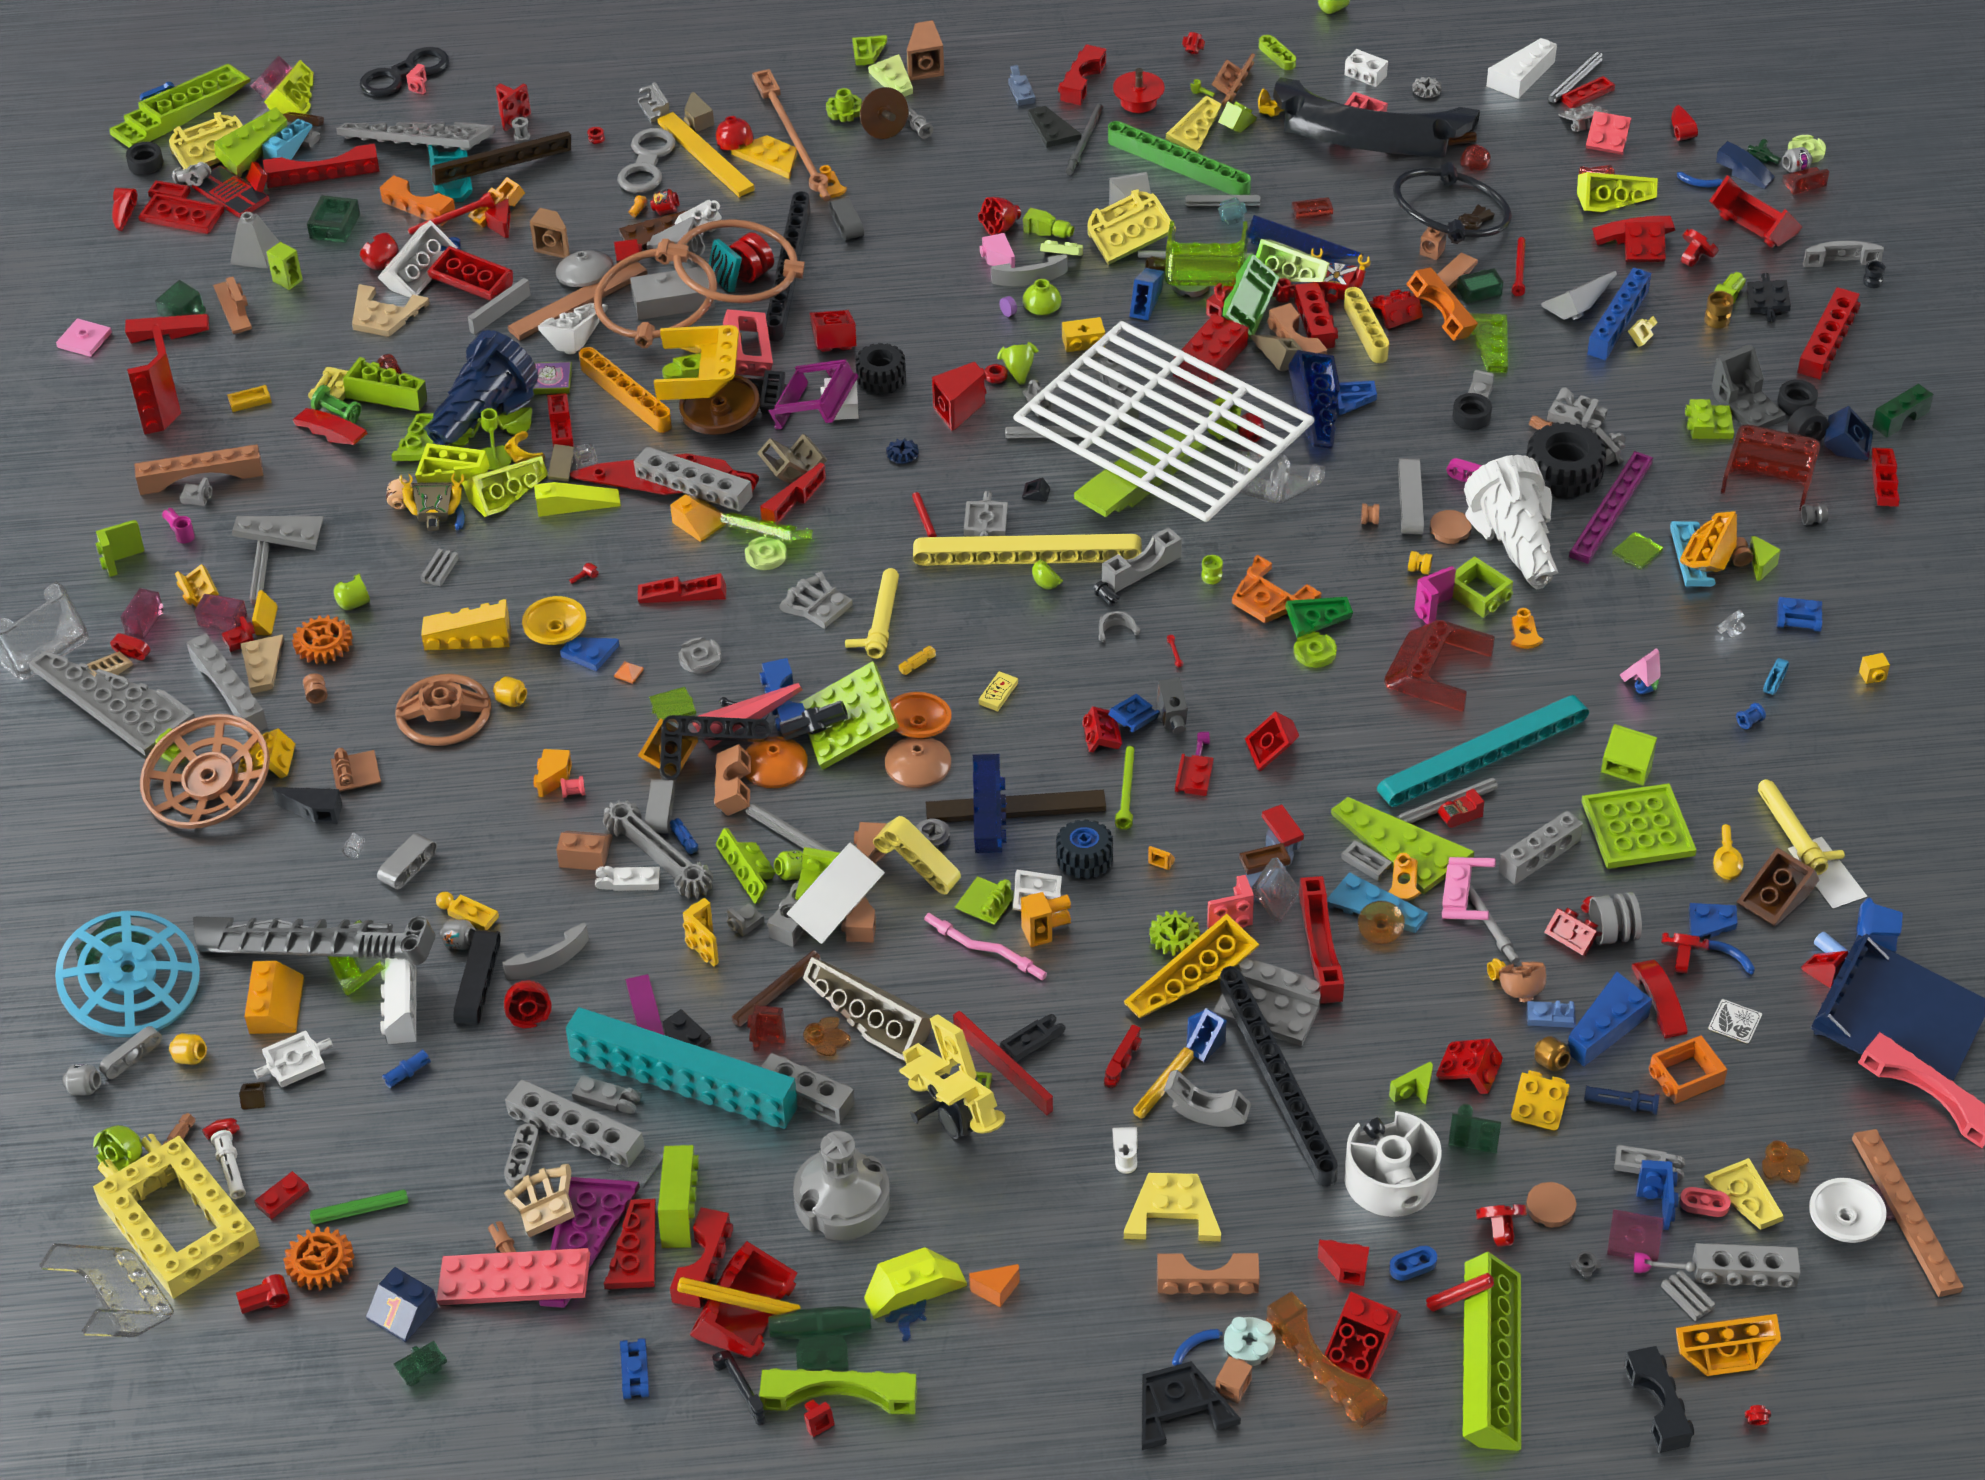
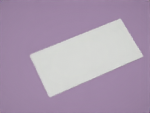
M1822 837L1812 840L1818 844L1822 852L1832 851ZM1795 847L1788 848L1793 857L1801 861L1797 856ZM1839 859L1828 860V868L1824 873L1818 875L1820 880L1816 887L1832 908L1867 897Z

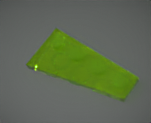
M1470 313L1478 323L1472 334L1475 335L1477 347L1481 350V357L1487 372L1507 373V315Z

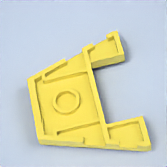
M1148 1173L1125 1226L1124 1239L1146 1240V1219L1168 1218L1198 1219V1241H1221L1220 1228L1198 1174Z

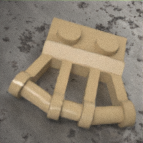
M562 1164L558 1168L551 1169L544 1167L535 1175L524 1176L523 1180L512 1190L508 1189L504 1192L506 1198L519 1210L529 1237L575 1217L568 1195L571 1180V1167L569 1164ZM561 1177L559 1191L554 1193L550 1178ZM543 1182L547 1196L539 1200L534 1185ZM526 1190H528L531 1204L527 1206L517 1198Z

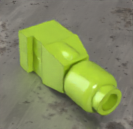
M1030 207L1023 217L1024 233L1030 234L1031 232L1039 236H1051L1053 234L1063 239L1072 237L1075 228L1071 226L1070 222L1056 220L1054 216L1046 211Z

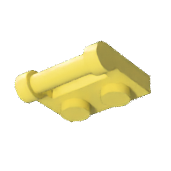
M326 367L322 378L315 388L310 390L308 397L312 399L317 388L321 385H326L331 380L327 385L330 388V395L343 401L345 399L343 377L348 371Z

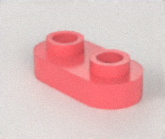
M1687 1187L1681 1192L1679 1204L1683 1210L1689 1213L1723 1217L1729 1212L1731 1200L1727 1194L1721 1191Z

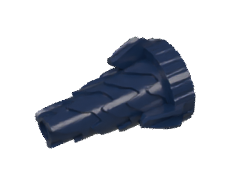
M494 330L481 331L469 344L466 350L467 363L463 365L453 386L448 391V397L437 408L432 420L424 428L434 444L446 446L457 441L470 428H475L478 418H481V412L484 409L492 408L495 410L502 406V413L507 416L509 413L515 412L527 405L534 397L533 388L538 382V370L530 355L512 338Z

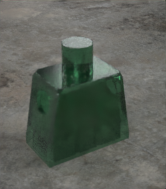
M178 280L155 300L158 315L161 317L205 314L206 312L200 293L181 280Z

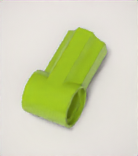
M1739 272L1730 274L1723 284L1719 283L1716 286L1714 292L1724 291L1731 294L1735 303L1738 293L1745 285L1746 279Z

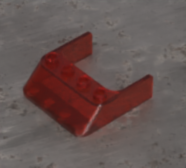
M1754 425L1740 426L1724 473L1721 494H1725L1732 472L1737 470L1748 471L1802 484L1804 490L1799 511H1801L1802 505L1806 504L1820 450L1819 441L1810 437Z
M1435 620L1420 626L1407 634L1385 676L1384 683L1389 689L1464 711L1467 691L1434 681L1430 678L1429 673L1445 643L1491 657L1495 637L1443 620Z

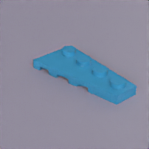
M1350 872L1327 898V905L1330 909L1337 907L1350 915H1353V912L1366 916L1368 920H1382L1389 926L1416 933L1428 918V912Z

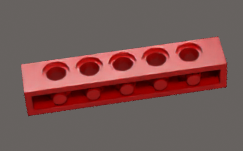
M1836 288L1800 357L1797 373L1819 380L1824 372L1828 373L1831 364L1830 360L1834 361L1837 349H1840L1842 345V337H1846L1848 333V325L1853 324L1854 313L1858 314L1861 306V302H1858L1859 293Z

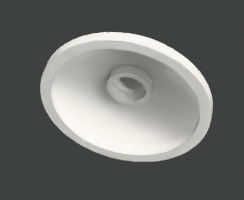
M1835 1178L1825 1181L1814 1190L1810 1199L1809 1210L1815 1225L1823 1233L1839 1241L1856 1243L1869 1240L1881 1231L1886 1220V1207L1881 1196L1869 1185L1855 1179Z

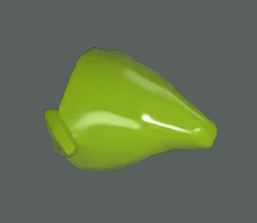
M1030 342L1027 345H1013L1006 349L1003 346L998 353L997 359H1002L1018 384L1024 385L1033 364L1034 353L1039 352V350Z

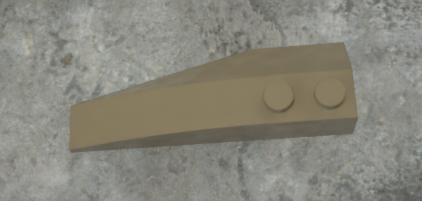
M811 957L803 979L821 997H825L832 1004L831 1006L847 1019V1022L852 1027H856L867 1041L905 1061L903 1051L917 1043L922 1045L927 1040L932 1029L931 1015L865 980L820 959Z

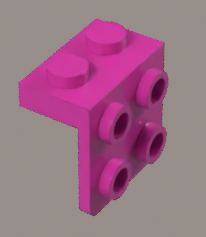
M1453 566L1418 579L1414 610L1418 617L1423 619L1428 626L1436 622L1438 604L1451 599L1453 596L1456 569Z

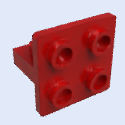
M501 83L496 86L503 130L508 131L513 127L512 121L515 118H526L531 114L528 88L524 83L515 90Z

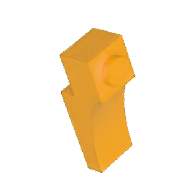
M507 177L496 190L491 187L488 191L491 192L495 204L504 199H509V205L513 207L525 194L519 184ZM481 207L471 211L468 217L484 228L487 225L485 211L488 210V207Z

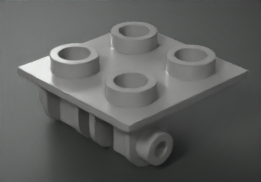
M1583 104L1579 109H1566L1565 113L1558 115L1573 120L1571 129L1579 132L1590 129L1594 111L1609 113V110L1602 109L1601 106Z

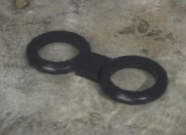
M436 47L416 49L409 54L406 60L391 66V69L376 68L365 73L360 79V88L369 96L384 97L398 91L402 86L403 80L407 79L406 75L416 66L414 64L416 59L424 55L439 57L441 61L432 67H425L426 75H433L446 68L449 64V56L445 51ZM378 76H389L395 80L392 85L386 88L376 89L368 86V82Z

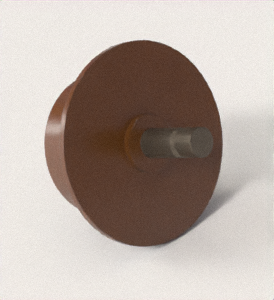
M881 87L873 90L865 97L861 104L860 121L864 130L869 135L878 139H887L898 134L908 119L909 109L907 101L903 94L894 88Z

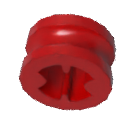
M591 127L588 129L587 134L590 143L600 144L604 141V130L601 127Z

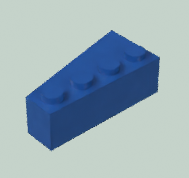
M1616 972L1569 1034L1568 1046L1571 1057L1583 1067L1649 1017L1652 998L1619 972Z

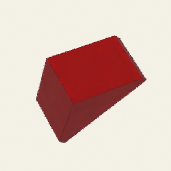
M504 199L496 204V206L485 211L488 228L504 238H509L511 212L509 199Z
M1838 951L1814 954L1801 968L1804 972L1831 988L1834 983L1833 980L1836 979L1849 952Z

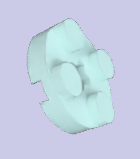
M1254 1317L1234 1318L1224 1335V1348L1226 1352L1228 1351L1235 1359L1246 1361L1251 1366L1261 1364L1262 1360H1265L1267 1357L1269 1359L1275 1349V1334L1272 1330V1325L1268 1321ZM1253 1338L1256 1342L1247 1345L1244 1339Z

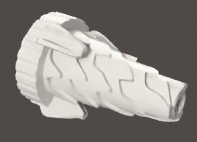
M1510 455L1492 460L1472 473L1465 483L1464 492L1469 506L1465 515L1487 541L1492 540L1496 533L1498 541L1502 540L1509 558L1522 571L1526 581L1536 590L1544 588L1553 579V575L1559 573L1550 553V543L1546 535L1549 533L1546 523L1551 520V490L1545 486L1541 471L1533 458Z

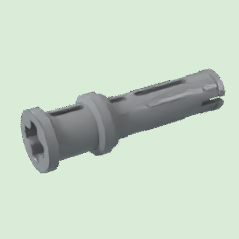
M908 105L909 113L907 120L910 122L911 128L917 131L918 135L923 139L930 137L934 130L933 126L927 123L922 115H918Z

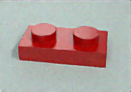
M292 1171L254 1200L255 1206L272 1220L308 1192L309 1186Z

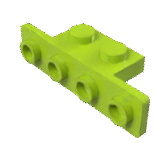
M723 828L717 839L716 847L755 904H759L767 890V885L763 879H773L775 870L756 842H737L730 830Z

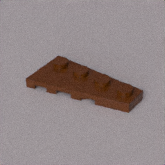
M686 211L619 228V234L623 241L637 239L638 244H642V248L647 250V242L651 240L652 236L674 226L678 216Z

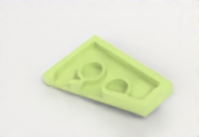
M899 54L868 66L869 73L884 87L894 88L902 93L904 97L913 94L912 84Z

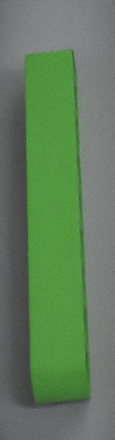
M1113 121L1108 124V143L1230 195H1250L1251 176L1249 174L1123 122Z

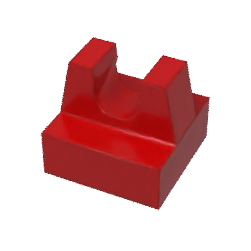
M811 1400L804 1404L808 1411L804 1413L807 1431L812 1437L835 1425L831 1407L827 1402L818 1405L814 1400Z

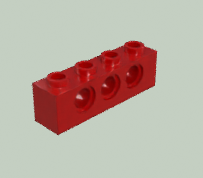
M1318 282L1296 284L1294 300L1307 338H1318L1326 349L1335 348L1338 330L1337 327H1334L1333 315H1329V304L1325 302L1324 290L1320 289Z

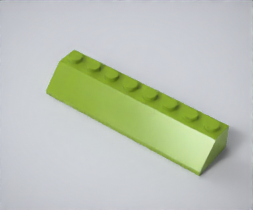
M1486 1252L1465 1262V1282L1482 1274L1489 1273L1494 1278V1286L1464 1299L1463 1437L1479 1448L1518 1451L1521 1450V1274L1490 1252Z

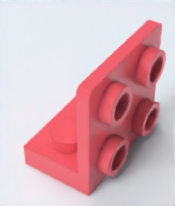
M1246 875L1237 876L1236 886L1233 887L1234 896L1208 902L1207 930L1225 914H1228L1241 928L1253 925L1254 894Z

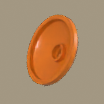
M909 692L901 694L890 701L899 728L895 729V731L901 735L910 738L933 737L943 732L951 722L952 714L949 705L936 695L925 692Z
M768 737L763 742H754L745 750L751 756V773L745 775V777L760 787L782 788L789 786L804 775L808 766L805 749L794 740L786 741L784 737Z

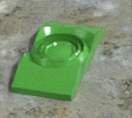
M1254 254L1249 255L1236 274V283L1225 299L1223 316L1227 320L1248 327L1249 339H1251V335H1255L1280 278Z

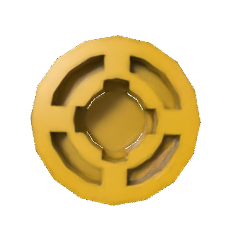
M1411 551L1408 571H1421L1422 574L1429 575L1433 554L1426 553L1421 555L1419 552Z

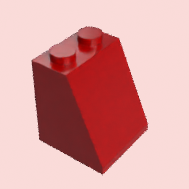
M976 362L932 377L933 408L951 431L958 428L985 404V394L987 393L985 387L986 373Z

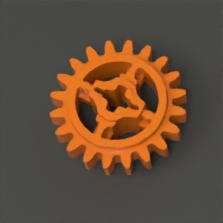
M319 615L316 620L309 618V623L302 622L303 628L297 627V633H293L294 639L292 643L295 653L300 655L301 660L306 658L308 663L312 660H315L316 664L320 661L327 664L330 659L336 661V656L343 657L342 651L349 652L348 646H352L353 636L350 626L345 624V620L339 621L337 616L333 619H330L329 615L326 618H322Z
M316 1227L315 1233H311L307 1229L305 1237L298 1234V1242L290 1241L291 1249L285 1250L286 1258L283 1261L287 1276L290 1275L292 1283L297 1281L300 1288L307 1283L308 1290H311L314 1285H317L318 1289L322 1290L323 1284H327L331 1288L333 1280L339 1283L342 1282L340 1275H349L347 1268L353 1267L352 1259L355 1258L351 1241L347 1240V1236L345 1234L340 1236L338 1229L331 1233L329 1227H326L324 1232H321L320 1228Z

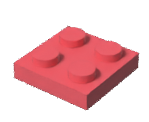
M1594 111L1586 148L1623 155L1631 118Z

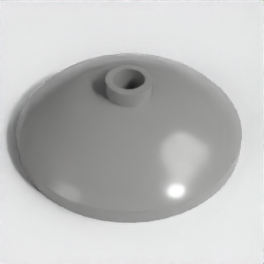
M578 251L565 257L558 264L556 277L559 282L567 286L584 287L600 282L603 276L613 267V262L608 255L600 251Z

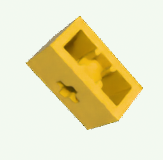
M1101 317L1062 322V339L1066 352L1088 350L1105 335Z

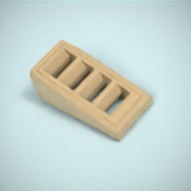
M119 651L87 665L93 672L91 674L95 677L97 673L93 670L101 669L119 675L131 667L133 663Z

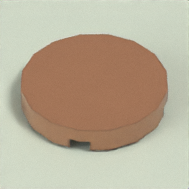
M1444 510L1436 513L1431 518L1430 533L1435 535V539L1440 542L1456 544L1459 543V540L1468 539L1471 534V523L1462 512Z
M1545 1182L1534 1186L1528 1193L1526 1201L1527 1213L1532 1220L1545 1224L1546 1227L1550 1228L1568 1224L1575 1214L1577 1205L1573 1193L1562 1184Z

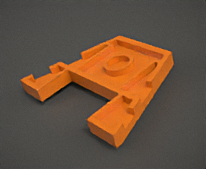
M1257 554L1252 566H1249L1247 570V575L1232 597V604L1263 623H1267L1288 614L1285 608L1287 601L1319 599L1322 593L1308 584L1303 586L1294 595L1287 593L1262 578L1272 569V563Z

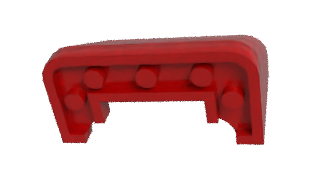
M746 1241L731 1258L716 1285L781 1300L784 1295L790 1296L797 1284L794 1282V1279L798 1272ZM708 1299L690 1332V1336L698 1341L751 1358L753 1355L758 1356L765 1345L762 1342V1334L773 1314Z

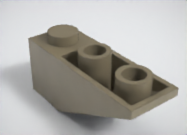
M1271 335L1250 336L1256 346L1275 365L1276 369L1280 371L1296 369L1303 349L1294 339Z

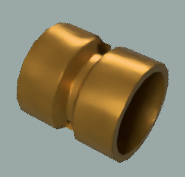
M1715 291L1709 294L1704 317L1705 323L1708 326L1721 329L1729 325L1734 303L1731 294L1724 291Z

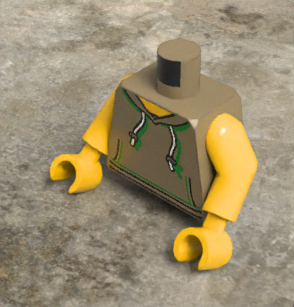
M409 473V481L403 482L402 475H400L399 481L404 485L402 488L404 504L412 515L417 516L418 521L427 522V530H439V521H447L448 515L453 514L461 502L462 487H460V484L464 481V475L462 474L460 482L455 481V473L452 475L451 480L454 486H452V483H412L413 478Z

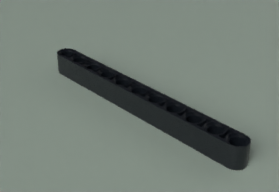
M803 191L796 192L792 196L784 232V238L794 248L798 261L801 259L810 216L809 194ZM782 246L773 288L786 278V276H783L785 259L790 260ZM796 278L784 291L770 298L766 315L770 341H780L784 338Z
M1227 966L1223 968L1220 974L1221 992L1316 1181L1322 1186H1332L1337 1181L1338 1176L1337 1160L1241 971L1235 966Z

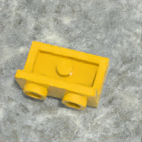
M202 564L186 576L179 571L175 573L178 579L176 584L184 592L182 596L189 605L193 604L200 610L219 595L207 568Z

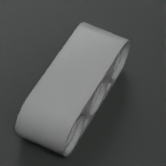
M651 780L645 824L656 833H669L675 798V780Z
M414 833L381 865L377 873V879L397 890L401 889L434 856L437 844L418 833Z

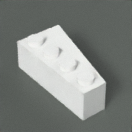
M1540 38L1488 68L1486 86L1519 99L1555 63L1557 44Z

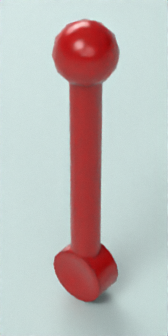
M1168 635L1167 642L1171 644L1176 659L1175 665L1180 668L1183 666V661L1179 658L1174 643L1175 636Z

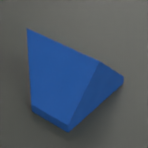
M1208 1008L1188 1017L1186 1047L1194 1052L1196 1058L1206 1062L1226 1041L1227 1020Z

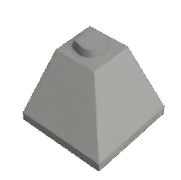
M1147 172L1110 178L1109 206L1130 196L1133 190L1139 189V192L1151 194Z

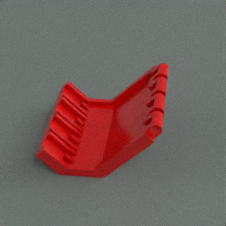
M159 324L152 325L158 355L148 365L127 369L144 435L164 431L181 414Z

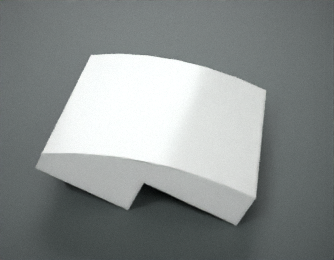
M1016 870L1012 910L1021 911V898L1030 894L1043 892L1048 900L1060 897L1062 876Z

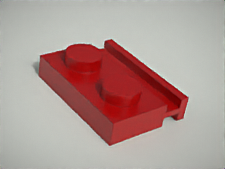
M1182 754L1175 783V792L1181 790L1185 791L1186 794L1207 796L1214 758L1197 755L1188 757Z

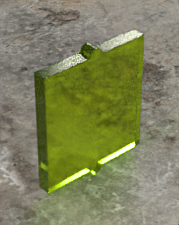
M1634 532L1618 545L1612 553L1623 559L1625 563H1630L1641 570L1663 551V547L1651 541L1650 538Z
M686 687L649 696L653 707L652 713L656 714L658 721L660 718L664 720L670 715L689 716L696 714L692 703L693 698L689 696Z

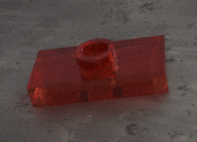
M1329 197L1292 202V210L1296 219L1333 214V207Z

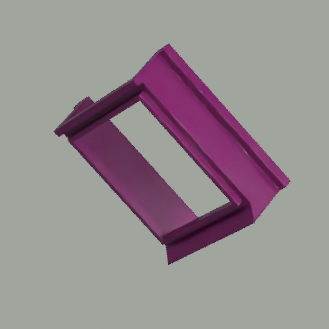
M846 359L796 366V371L775 408L768 410L775 421V430L782 429L790 414L799 411L818 409L825 423L833 422L859 376L857 373H853ZM836 369L819 400L798 402L809 383L804 373Z

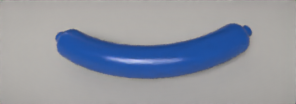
M1677 172L1678 179L1697 187H1719L1723 182L1721 179H1697L1683 172Z
M461 504L455 510L457 515L456 530L462 529L465 522V513Z
M1709 940L1710 950H1717L1731 955L1742 964L1747 973L1750 975L1754 974L1755 967L1743 952L1727 943Z
M1210 1329L1192 1335L1179 1346L1173 1357L1172 1364L1174 1366L1182 1364L1184 1357L1194 1346L1207 1340L1219 1339L1220 1336H1223V1332H1220L1219 1329Z

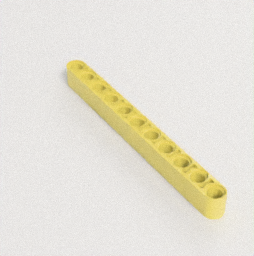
M1136 534L922 537L916 539L913 543V560L916 564L922 566L1035 564L1040 559L1046 563H1103L1118 554L1128 560L1142 553V541L1140 536Z

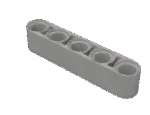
M1399 458L1398 480L1402 534H1423L1424 515L1420 459Z

